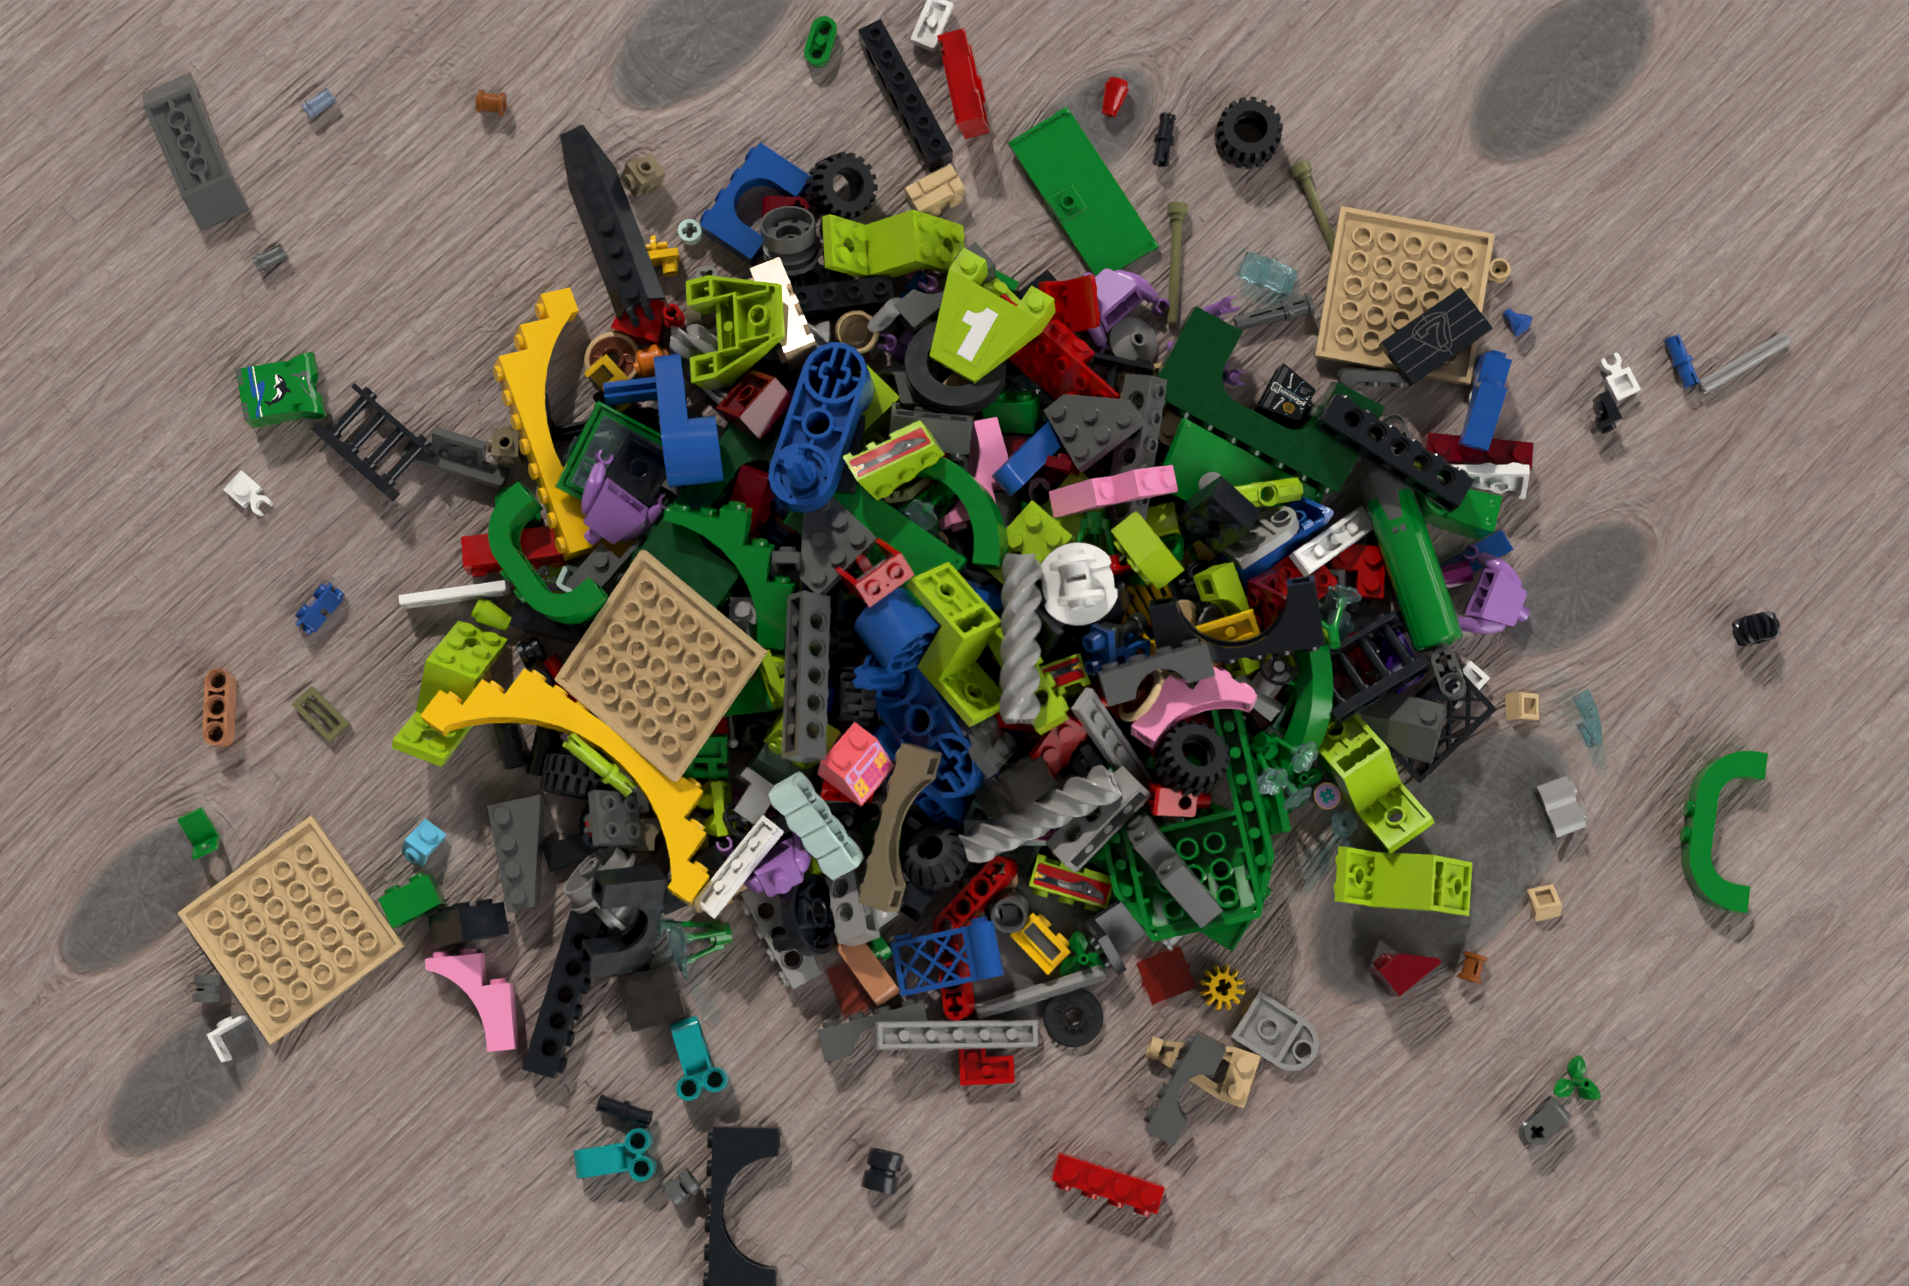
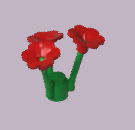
M1084 512V519H1080V529L1076 543L1083 542L1085 530L1087 529V534H1093V546L1099 548V534H1103L1104 529L1111 561L1109 567L1112 574L1118 575L1131 571L1132 567L1130 565L1120 564L1119 556L1115 553L1110 530V519H1106V512Z

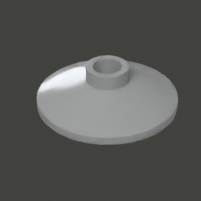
M1126 317L1121 319L1112 327L1109 334V346L1112 354L1116 357L1136 361V358H1143L1151 362L1156 356L1158 349L1156 334L1149 324L1139 318ZM1134 337H1137L1140 343H1137Z

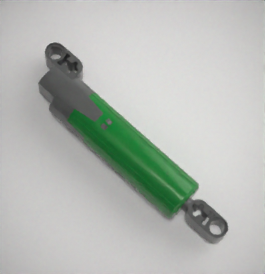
M1389 414L1383 419L1382 422L1385 424H1401L1400 433L1407 438H1411L1402 416L1399 414ZM1391 446L1392 453L1399 456V451ZM1360 457L1366 475L1359 478L1357 483L1413 651L1418 653L1433 651L1431 662L1442 693L1450 700H1458L1466 693V683L1457 657L1448 646L1459 641L1463 636V632L1415 491ZM1446 655L1448 659L1452 658V660L1448 661L1452 673L1446 674L1443 665L1438 664L1441 661V656ZM1451 680H1457L1461 684L1460 689L1456 693L1446 691V685Z

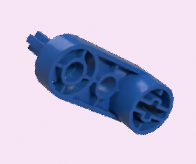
M831 342L821 345L808 356L803 365L770 463L768 478L771 489L784 507L794 512L809 513L816 511L831 500L837 489L846 462L843 456L849 453L861 414L868 409L874 397V383L863 356L856 348L846 343ZM858 371H861L860 378L857 377ZM818 386L821 387V388H820V391H819V394H817V388H818ZM826 420L830 422L827 431L819 435L810 433L811 427L817 421Z
M681 353L654 356L656 377L603 383L607 406L658 400L668 487L724 481L715 416L689 419Z
M990 584L973 589L1001 620L1004 608L1001 600L1002 591L995 584ZM904 588L894 589L871 607H866L854 625L856 634L886 672L890 674L900 673L917 667L941 628L940 623L925 606H919Z
M870 652L865 658L863 666H859L854 670L857 677L853 680L856 688H865V690L876 689L875 709L888 729H890L900 747L901 743L915 744L942 753L936 778L926 787L933 794L942 798H958L980 794L990 789L997 781L1000 770L988 779L972 760L968 751L971 747L970 739L963 736L958 721L961 717L918 667L890 674L886 672ZM924 710L929 716L927 729L921 724V714Z

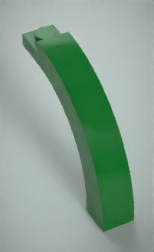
M940 457L934 465L926 467L917 473L915 477L927 478L947 485L964 504L969 514L974 534L972 563L982 569L1002 570L1005 555L1008 554L1006 528L997 504L985 487L966 470L944 457Z
M1324 637L1325 646H1320L1319 650L1305 652L1303 649L1293 650L1299 663L1297 699L1291 723L1282 739L1301 751L1303 755L1299 757L1278 744V753L1273 758L1289 781H1293L1311 763L1322 744L1329 724L1333 700V671L1326 637ZM1266 760L1273 775V778H1279L1274 769L1272 768V766Z

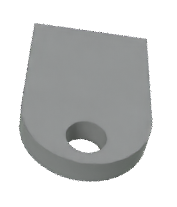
M1274 506L1260 511L1251 531L1220 553L1244 570L1290 540L1297 533L1299 520L1295 511L1287 506Z
M1257 991L1230 1036L1275 1066L1289 1071L1300 1070L1311 1064L1319 1048L1316 1030L1307 1020L1261 991ZM1301 1042L1306 1043L1310 1048V1053L1306 1058H1299L1295 1053L1296 1046Z

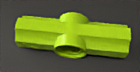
M1298 477L1234 486L1256 507L1301 500L1303 494V484L1299 481ZM1262 489H1263V491H1264V497H1263V499L1261 498V491H1262Z

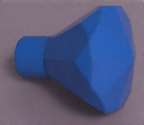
M1510 308L1503 314V317L1509 321L1515 337L1527 331L1533 320L1532 316L1515 313Z

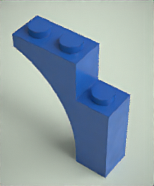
M1491 350L1477 357L1474 367L1475 379L1472 396L1458 442L1459 445L1482 452L1489 450L1506 396L1507 388H1504L1512 363V360L1507 359L1506 354L1503 352Z

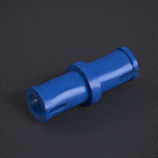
M1678 334L1676 337L1674 335L1667 338L1664 342L1673 360L1671 364L1673 369H1677L1684 389L1699 384L1700 380L1691 363L1693 358L1691 355H1688L1681 335Z

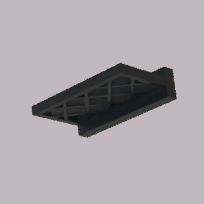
M1447 664L1444 667L1446 674L1452 673L1450 671L1449 665ZM1462 669L1461 671L1467 686L1466 697L1458 700L1442 697L1444 694L1440 689L1436 676L1414 696L1415 698L1435 703L1438 700H1447V716L1445 717L1447 719L1446 735H1440V738H1446V749L1442 753H1435L1434 757L1437 758L1432 764L1427 763V767L1418 774L1413 768L1412 758H1408L1407 762L1402 757V754L1384 742L1389 748L1390 753L1418 783H1421L1497 710L1466 677ZM1449 681L1446 685V691L1453 693V686L1458 681ZM1471 691L1475 694L1477 698L1471 697ZM1452 701H1466L1465 716H1452ZM1471 701H1481L1487 707V710L1480 716H1470ZM1452 719L1465 720V731L1461 735H1451Z

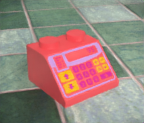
M854 722L827 753L825 760H821L818 775L862 807L894 769L895 765L877 738Z

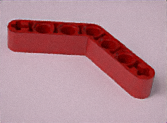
M997 856L989 861L935 918L932 926L933 933L946 931L944 924L947 919L951 921L952 929L969 926L971 919L977 918L1015 878L1018 873V864L1015 859L1008 856ZM1000 864H1005L1003 868L1005 873H999L1002 870ZM983 881H986L989 886L986 895L982 894L980 890ZM965 900L970 903L971 907L968 914L964 913L962 909ZM962 933L953 935L948 944L958 952L964 946ZM942 937L939 939L944 942L946 937ZM934 941L937 954L941 945ZM947 949L944 950L938 960L949 969L954 960L949 958ZM960 960L953 972L962 978L970 977L969 965ZM938 967L941 983L947 973ZM972 982L959 984L958 987L941 988L943 1008L948 1019L959 1021L970 1018L974 1014L975 999ZM961 992V996L954 997V993ZM956 1005H962L963 1010H957Z

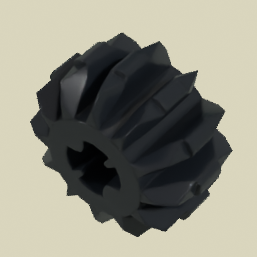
M1769 611L1760 612L1734 621L1732 623V633L1737 641V645L1744 647L1776 639L1781 634L1780 623L1775 613Z

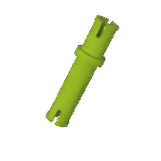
M572 733L566 739L569 742L565 741L563 747L601 777L600 779L603 783H609L624 797L631 794L633 790L630 788L634 789L636 783L620 772L619 766L615 763H609L575 733Z

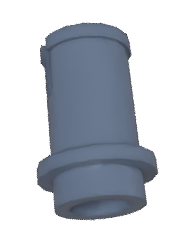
M325 88L309 101L307 99L304 100L305 104L302 105V108L311 119L314 116L318 118L320 112L337 101L331 92Z

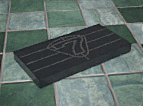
M1460 287L1383 340L1379 347L1411 387L1489 333L1493 328L1462 287Z

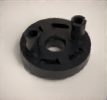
M806 873L801 883L791 887L789 892L782 894L781 918L786 934L775 935L772 941L773 948L778 953L796 949L802 955L811 957L825 954L834 947L837 938L835 935L834 916L830 908V893L826 882L820 876Z

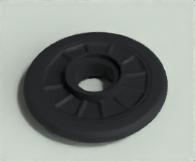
M1079 988L1051 997L1048 1000L1043 1015L1044 1025L1048 1034L1057 1043L1067 1047L1084 1046L1098 1035L1102 1027V1008L1093 994ZM1071 1009H1076L1081 1014V1020L1076 1025L1068 1024L1065 1019L1066 1013Z

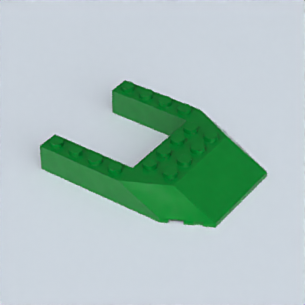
M1211 710L1215 729L1217 730L1216 733L1218 736L1222 735L1225 741L1223 744L1229 747L1227 754L1230 755V762L1227 764L1229 767L1226 775L1234 810L1158 827L1187 866L1215 897L1223 910L1220 914L1200 928L1163 886L1156 872L1134 848L1124 829L1129 820L1103 845L1114 895L1127 908L1131 916L1140 924L1153 942L1261 918L1275 855L1265 804L1242 710ZM1087 733V738L1080 747L1082 748L1089 743L1106 769L1109 770L1111 766Z

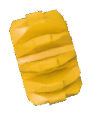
M1225 964L1223 966L1222 973L1218 965H1213L1215 975L1208 970L1204 971V975L1209 980H1199L1200 985L1207 986V989L1201 990L1199 994L1200 996L1210 995L1205 1001L1206 1005H1210L1216 1000L1215 1010H1220L1222 1001L1226 1010H1230L1231 1004L1229 1000L1231 999L1235 1004H1239L1240 1000L1235 994H1245V990L1237 989V985H1241L1245 981L1244 979L1234 980L1239 973L1237 969L1228 975L1229 965ZM1223 979L1222 983L1228 984L1224 995H1221L1222 992L1216 991L1215 988L1219 986V980Z

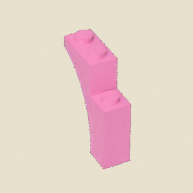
M994 417L973 421L970 452L968 455V473L985 487L996 503L993 492L1002 488L991 476L1009 458L998 419ZM960 498L955 506L938 520L941 530L951 528L952 532L967 529V525L972 524Z
M1173 465L1135 469L1110 477L1089 479L1049 491L1053 516L1058 518L1073 516L1125 502L1178 492Z
M1213 666L1216 676L1200 680L1193 690L1190 689V685L1182 678L1177 677L1175 679L1169 675L1162 684L1161 691L1151 708L1132 724L1131 735L1154 750L1166 733L1184 719L1213 709H1237L1250 712L1256 704L1257 695L1251 686L1243 682L1241 684L1232 679V675L1227 670L1221 667L1217 669Z
M476 948L460 950V955L450 956L449 951L433 953V958L425 959L426 970L436 972L452 980L473 1001L483 1022L487 1052L519 1048L514 983H506V978L489 980L490 985H487L485 953H477Z

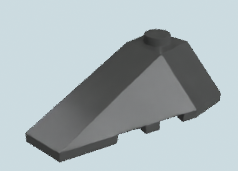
M1341 685L1339 693L1348 700L1356 695L1355 692L1357 690L1352 686ZM1391 693L1358 713L1383 743L1385 742L1405 757L1432 764L1447 714L1445 705Z

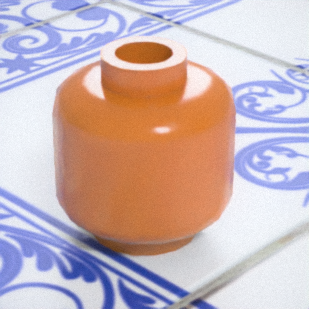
M654 344L637 352V362L633 363L639 378L643 376L645 378L656 377L654 356L670 355L667 347L662 348L661 345Z

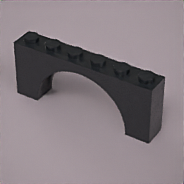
M1314 575L1287 579L1286 601L1278 618L1262 633L1238 641L1216 639L1199 631L1185 617L1177 596L1150 600L1149 611L1156 650L1171 646L1173 650L1183 647L1182 642L1198 638L1199 642L1207 643L1212 663L1221 661L1222 664H1232L1240 658L1248 657L1249 660H1258L1264 658L1266 654L1276 653L1277 656H1285L1291 654L1293 650L1303 649L1305 652L1319 650L1320 646H1325ZM1160 669V670H1167V672H1176V671L1170 670V669Z
M715 1125L713 1131L708 1132L707 1148L712 1149V1160H707L706 1175L711 1177V1188H706V1205H710V1216L705 1217V1233H710L709 1244L704 1246V1261H709V1270L704 1272L703 1286H777V1266L754 1261L742 1253L732 1241L725 1224L724 1202L728 1188L739 1171L756 1160L780 1155L781 1126Z

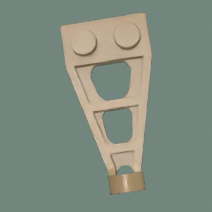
M1152 1036L1145 1057L1158 1060L1171 1068L1179 1052L1182 1051L1184 1042L1163 1041V1039ZM1163 1046L1164 1052L1163 1054L1159 1055L1161 1047ZM1226 1046V1053L1223 1059L1227 1061L1228 1065L1222 1082L1215 1083L1204 1075L1194 1076L1189 1081L1218 1100L1244 1108L1261 1056L1236 1047Z

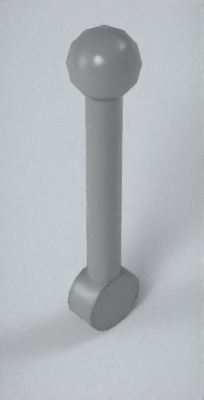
M733 716L728 717L730 735L728 746L735 748L738 746V740L735 738Z

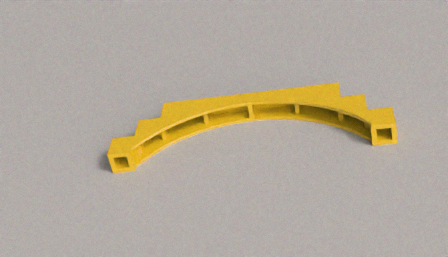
M570 287L540 294L534 306L538 321L519 325L514 335V344L518 352L498 356L492 368L493 376L496 382H500L503 390L501 396L504 405L510 409L511 425L515 431H518L520 450L523 455L527 456L529 461V475L537 483V496L539 502L545 505L547 524L550 529L554 530L556 535L555 545L557 551L560 554L562 553L566 561L591 554L602 543L620 559L634 541H618L616 544H611L602 538L596 545L590 544L584 537L589 527L583 522L585 515L581 511L582 501L554 487L563 467L555 452L547 424L545 382L554 344L566 323L574 321L579 310Z
M524 668L505 694L503 693L505 691L504 688L491 680L488 683L482 679L463 705L461 704L463 700L451 691L446 694L439 690L420 717L424 723L445 737L453 730L490 723H520L541 726L567 735L575 733L585 743L605 754L622 768L646 797L660 823L670 857L672 881L667 887L668 891L691 907L694 903L693 901L710 880V876L706 874L708 869L697 861H694L693 864L689 862L707 838L706 833L703 831L705 827L695 819L686 820L703 797V791L700 789L702 785L691 777L685 779L682 776L679 781L673 782L601 719L590 714V710L577 700L574 703L568 699L567 696L569 694L557 685L552 688L545 683L546 678L535 670L529 672Z

